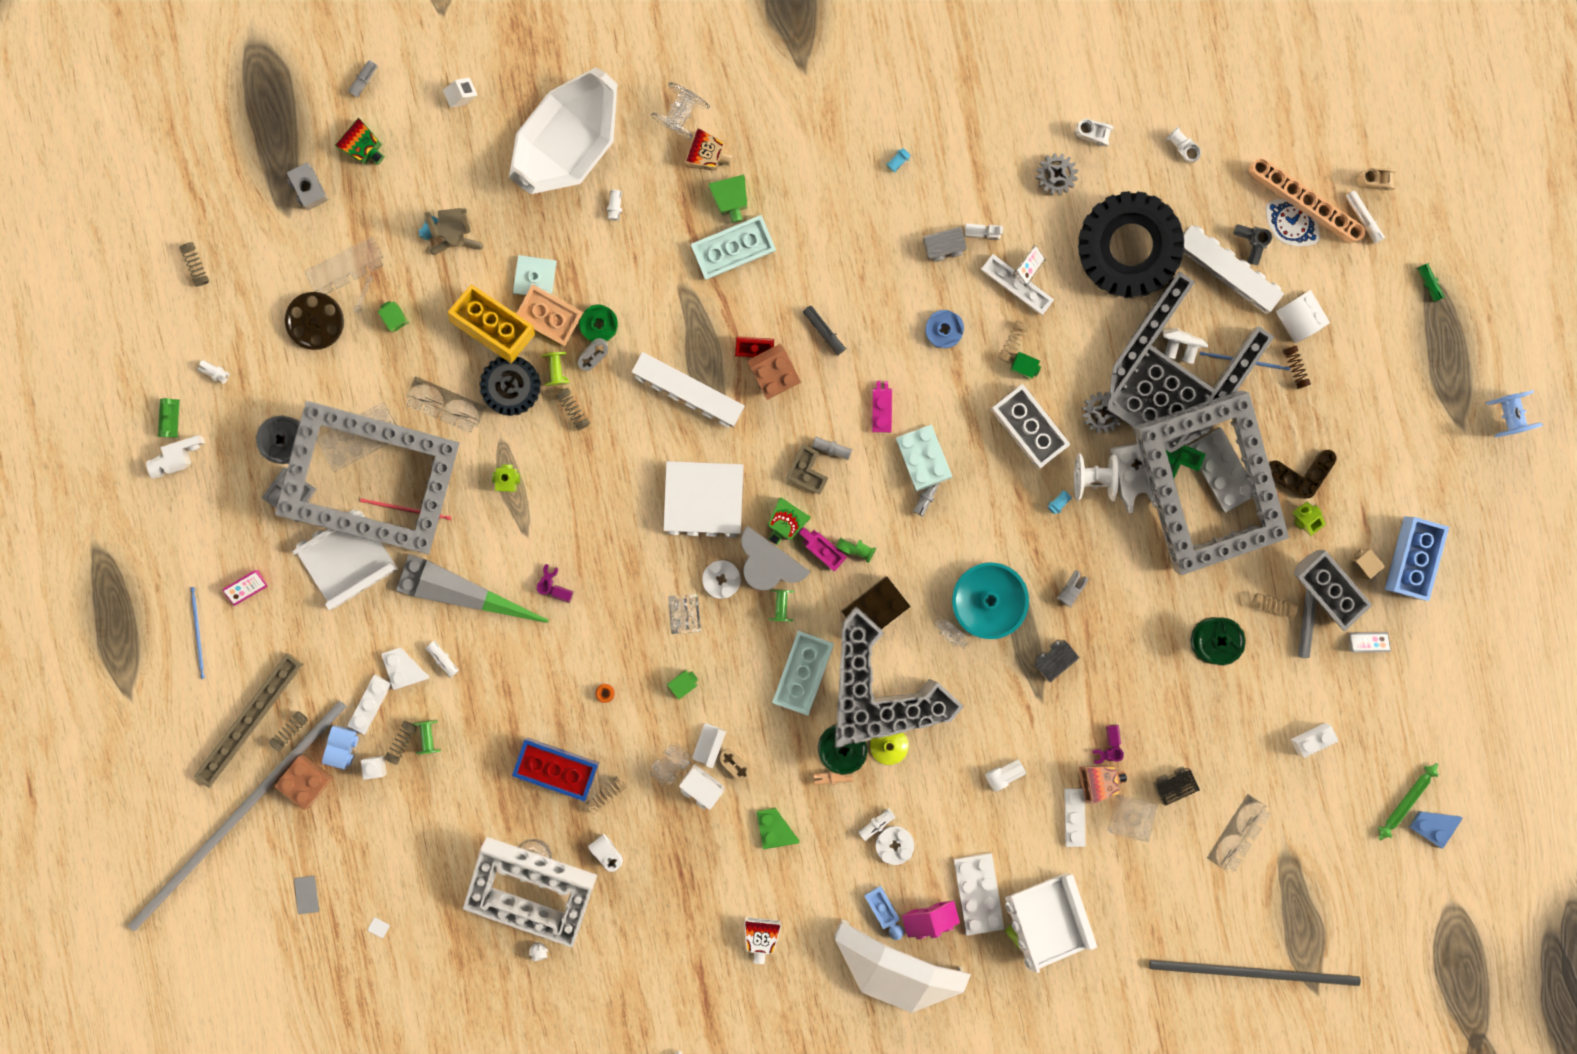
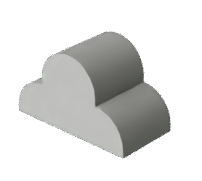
M746 527L742 535V547L746 554L749 555V558L744 565V577L751 587L757 590H769L775 587L781 579L785 582L796 583L808 576L810 573L808 569L750 527Z

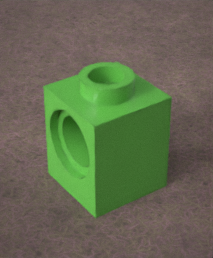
M394 301L381 305V309L377 311L388 329L393 333L409 323L399 305Z
M686 669L667 685L679 700L698 686L696 683L698 678L692 671L688 672Z

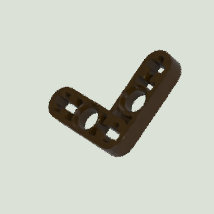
M1332 450L1321 451L1304 477L1279 461H1270L1269 466L1277 465L1276 469L1280 472L1286 470L1282 475L1277 472L1272 473L1274 481L1298 497L1309 499L1315 495L1336 463L1337 456ZM1329 454V459L1331 461L1325 462L1323 467L1318 466L1317 463L1322 464L1325 460L1323 455ZM1314 469H1318L1321 472V477L1318 480L1312 478V471ZM1288 474L1293 475L1295 478V482L1292 485H1288L1285 482ZM1310 482L1316 483L1315 486L1313 484L1309 486V494H1303L1304 490L1302 487H1307Z

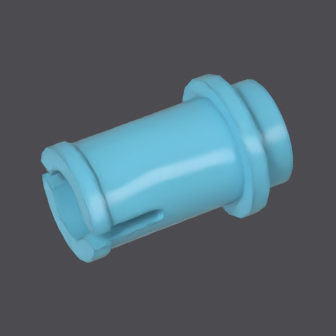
M904 148L898 149V153L886 164L894 173L905 161H909L911 155Z
M431 215V217H432V219H433V221H434V224H435V226H436V224H437V222H439V220H438L436 217H434V216ZM424 222L422 228L418 230V236L429 241L433 236L428 224Z
M1063 490L1053 502H1049L1048 509L1055 515L1061 513V509L1072 499L1071 496Z

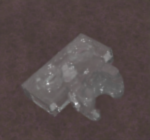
M937 618L933 623L941 630L940 634L954 646L958 644L964 649L969 644L966 641L967 636L945 618L942 620Z

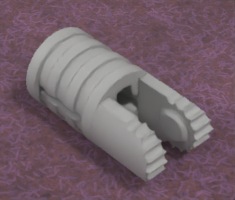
M1077 570L1073 572L1062 592L1057 597L1060 602L1070 608L1089 581L1086 576H1083L1078 581L1081 574Z

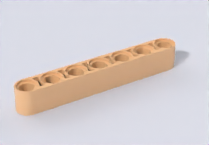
M1260 158L1249 166L1248 172L1253 179L1344 241L1354 243L1364 237L1365 229L1360 223L1269 161ZM1256 165L1262 166V173L1256 171ZM1272 175L1278 177V184L1272 182ZM1288 186L1294 188V195L1288 193ZM1303 197L1309 198L1310 205L1304 204ZM1320 207L1325 209V216L1319 214ZM1335 218L1341 220V227L1335 225ZM1351 229L1356 230V232H1357V237H1356V238H1354V237L1351 236V234H1350Z

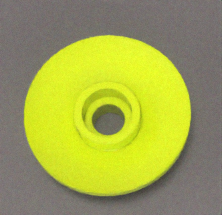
M903 732L880 738L876 737L871 739L870 750L878 762L884 765H894L902 761L906 756L908 741ZM888 743L893 744V749L887 750L886 745Z

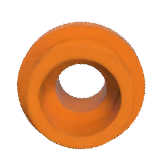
M601 684L597 687L595 695L598 701L608 703L614 698L615 691L611 685ZM603 690H607L609 692V695L607 697H604L602 695Z

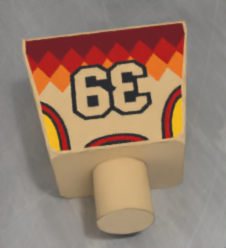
M697 128L685 164L689 167L716 171L719 163L730 166L733 155L723 152L725 142Z

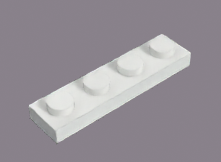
M992 254L981 269V271L1041 316L1054 301L1053 298L1030 281L1026 283L1017 271L994 254Z

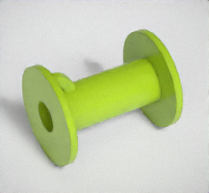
M566 352L541 355L542 358H548L551 382L545 383V386L570 383L567 377L562 376L560 356L566 355Z

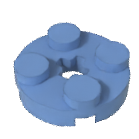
M939 310L933 313L926 323L925 332L927 339L937 348L947 349L955 346L962 338L964 332L962 319L959 315L949 310ZM942 324L950 327L946 335L939 330L942 328Z

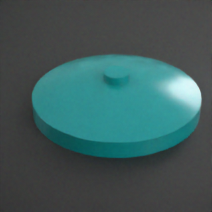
M980 563L966 570L957 580L952 593V608L959 624L970 634L983 639H999L1013 633L1025 620L1029 609V593L1021 576L1012 568L1000 563Z

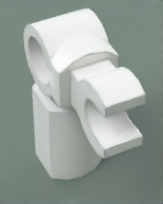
M966 224L964 237L984 238L986 236L987 239L1000 240L1003 234V226L989 225L985 228V225Z

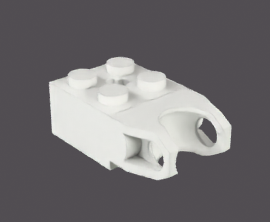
M1138 443L1110 448L1111 455L1116 454L1118 491L1125 503L1127 513H1133L1134 499L1140 493H1146L1152 506L1156 508ZM1134 459L1138 461L1136 468L1131 466L1134 463Z

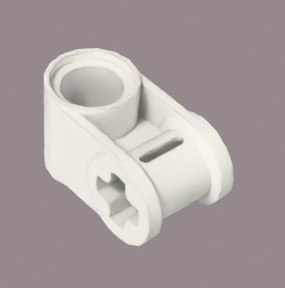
M1083 119L1076 125L1074 132L1079 139L1108 147L1110 132L1113 131L1114 127L1106 123ZM1081 125L1087 126L1089 132L1083 133L1081 131Z
M602 834L588 846L592 854L607 871L614 872L622 865V856L605 834ZM615 858L617 862L615 864L610 865L609 862L611 861V859L613 860Z

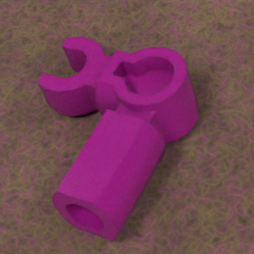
M546 564L543 568L544 577H541L540 582L537 584V591L542 595L551 594L552 598L570 603L574 591L558 585L553 587L554 581L552 579L558 574V568L555 567L553 573H548L549 565Z
M1118 724L1106 726L1108 745L1111 748L1106 749V751L1100 749L1092 750L1093 754L1099 753L1101 755L1100 759L1094 760L1095 764H1101L1104 760L1119 762L1123 759L1124 752L1119 747L1122 743Z

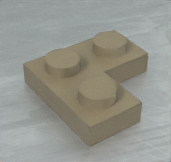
M802 444L785 479L820 495L828 477L811 469L819 452Z

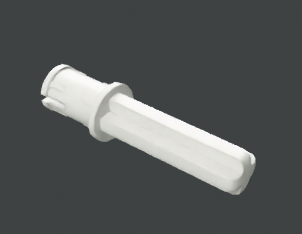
M1356 191L1348 193L1346 199L1374 244L1384 239L1385 236L1378 228L1377 221L1373 220Z

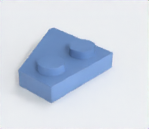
M1419 811L1409 828L1443 849L1463 818L1457 815Z

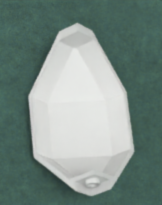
M595 67L549 91L516 133L509 178L530 194L581 184L614 142L617 83L604 71Z
M841 919L835 934V941L861 992L911 1013L963 993L971 974L964 972L960 966H958L957 970L934 966L887 947L849 925V921Z

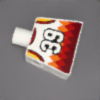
M745 917L746 951L754 953L753 963L765 964V955L774 954L781 929V920Z

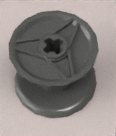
M284 415L273 416L265 420L258 428L256 435V444L261 455L270 462L289 464L300 421ZM282 436H283V437H286V438L284 439L285 444H284V443H280V442L282 441V438H281Z

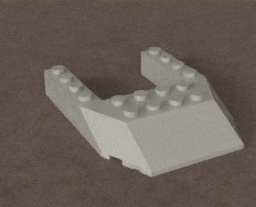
M1179 271L1165 287L1115 362L1112 370L1107 409L1134 427L1237 392L1274 336L1259 326L1253 328L1214 386L1211 387L1152 346L1195 283ZM1213 425L1163 442L1165 450L1172 453L1208 433Z

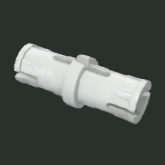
M433 641L426 647V650L436 660L435 663L441 666L449 678L459 672V669L449 659L450 656L447 653L445 654L436 641Z
M888 808L878 817L872 818L871 822L858 832L867 841L876 832H881L883 827L896 817Z

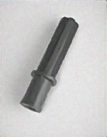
M810 305L803 311L804 315L824 338V343H828L837 356L847 349L837 338V333H833L813 306Z

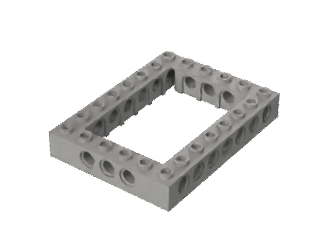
M1240 390L1133 427L1175 572L1184 575L1289 538L1249 392ZM1232 419L1231 425L1234 426L1237 436L1236 444H1239L1242 454L1241 462H1244L1246 480H1249L1252 490L1251 498H1254L1257 509L1256 515L1259 516L1261 527L1250 525L1247 529L1238 532L1232 531L1229 535L1212 538V541L1192 545L1163 442Z
M306 401L275 515L429 554L460 442ZM320 425L436 456L431 464L432 471L429 481L426 482L427 489L425 497L421 501L422 507L419 518L416 519L415 531L387 522L372 520L368 517L353 515L349 512L334 510L330 507H322L310 502L300 501Z

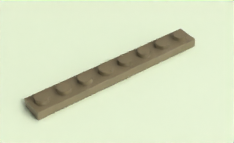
M286 653L194 775L196 779L208 788L214 784L304 665L291 654Z

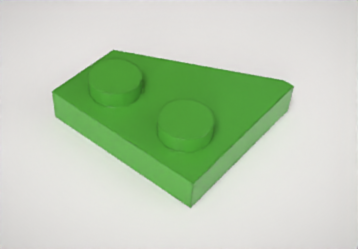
M776 807L757 811L763 850L800 843L798 837L782 818Z

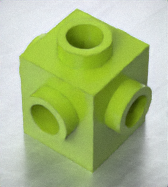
M501 464V468H496V472L492 473V483H495V491L517 492V484L520 485L521 479L520 473H517L518 469H513V465ZM506 475H508L507 481L504 480V477Z
M1308 501L1292 512L1296 527L1299 530H1305L1310 536L1326 525L1322 511L1318 506H1312Z

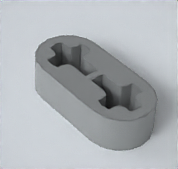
M601 338L593 340L579 355L578 366L584 371L593 369L607 354L608 343ZM596 345H603V351L598 350L596 353H594L596 351ZM590 356H592L590 359V364H583L584 359L587 360Z

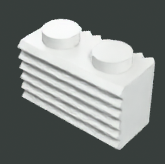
M1324 723L1291 739V742L1297 754L1307 758V756L1314 754V752L1317 753L1321 749L1324 750V747L1327 748L1335 742L1338 743V738L1332 726Z

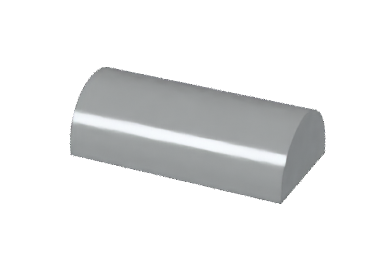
M1326 550L1312 552L1295 568L1294 575L1343 631H1346L1372 606Z

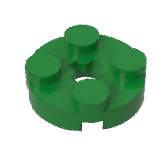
M597 304L588 307L580 318L579 326L582 334L589 341L592 342L595 339L601 338L608 342L617 333L618 319L609 307ZM596 319L604 321L602 329L594 327Z

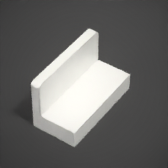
M705 723L692 759L713 768L726 730Z

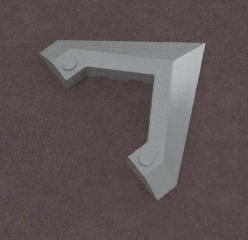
M856 607L843 622L835 747L907 732L915 728L929 727L937 723L951 722L964 706L938 682L931 679L927 680L918 693L874 698L872 694V647L884 632Z

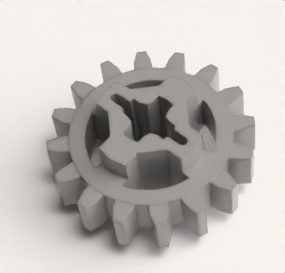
M1054 153L1052 159L1046 156V162L1041 161L1039 163L1042 168H1037L1036 171L1040 175H1037L1036 179L1041 180L1039 187L1045 186L1044 192L1049 189L1051 190L1050 195H1053L1056 191L1058 196H1060L1062 190L1068 193V187L1073 188L1075 186L1072 181L1078 180V177L1074 176V174L1078 173V170L1073 169L1076 164L1075 162L1070 164L1071 157L1064 159V154L1057 157L1056 153ZM1058 162V163H1061V164L1054 166V165L1051 164V163ZM1066 168L1069 171V176L1066 175ZM1057 171H1059V172H1060L1059 176H1058L1057 178H1055V177H1054L1055 173H1056ZM1045 173L1048 174V182L1045 178ZM1060 183L1063 186L1055 187L1053 185Z
M1097 392V397L1093 394L1090 395L1091 401L1085 400L1084 402L1087 404V407H1082V410L1086 411V413L1081 416L1087 418L1084 424L1090 423L1089 429L1096 428V433H1100L1101 429H1103L1104 433H1108V428L1112 431L1115 430L1114 424L1120 425L1121 423L1118 421L1119 417L1107 409L1109 392H1105L1104 396H1102L1101 392ZM1097 400H1101L1099 406H1092ZM1104 408V412H1107L1108 415L1101 417V413H1098L1097 410ZM1090 414L1094 415L1096 422L1092 420ZM1106 419H1113L1109 424L1104 425Z

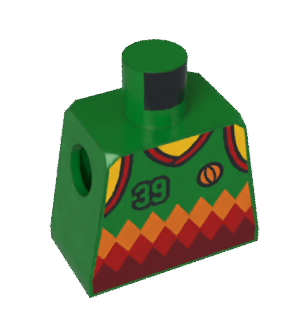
M360 118L356 119L335 144L340 151L364 165L370 159L376 165H379L385 157L378 151L382 146L381 142Z

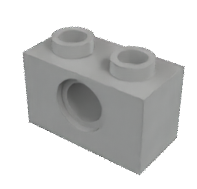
M308 162L287 172L289 179H287L288 184L292 190H296L298 194L296 199L301 207L304 206L310 210L329 200L313 167ZM310 183V189L304 192L302 190L303 185Z

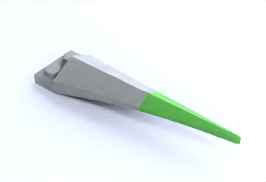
M408 554L396 591L418 598L540 622H549L548 619L494 594L429 560Z

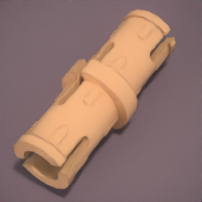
M831 771L813 773L814 779L822 778L814 780L815 786L853 782L852 776L844 777L846 775L836 774Z

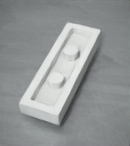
M376 674L373 676L348 727L364 735L367 733L392 685L391 682Z
M1064 788L1065 846L1086 847L1083 788Z

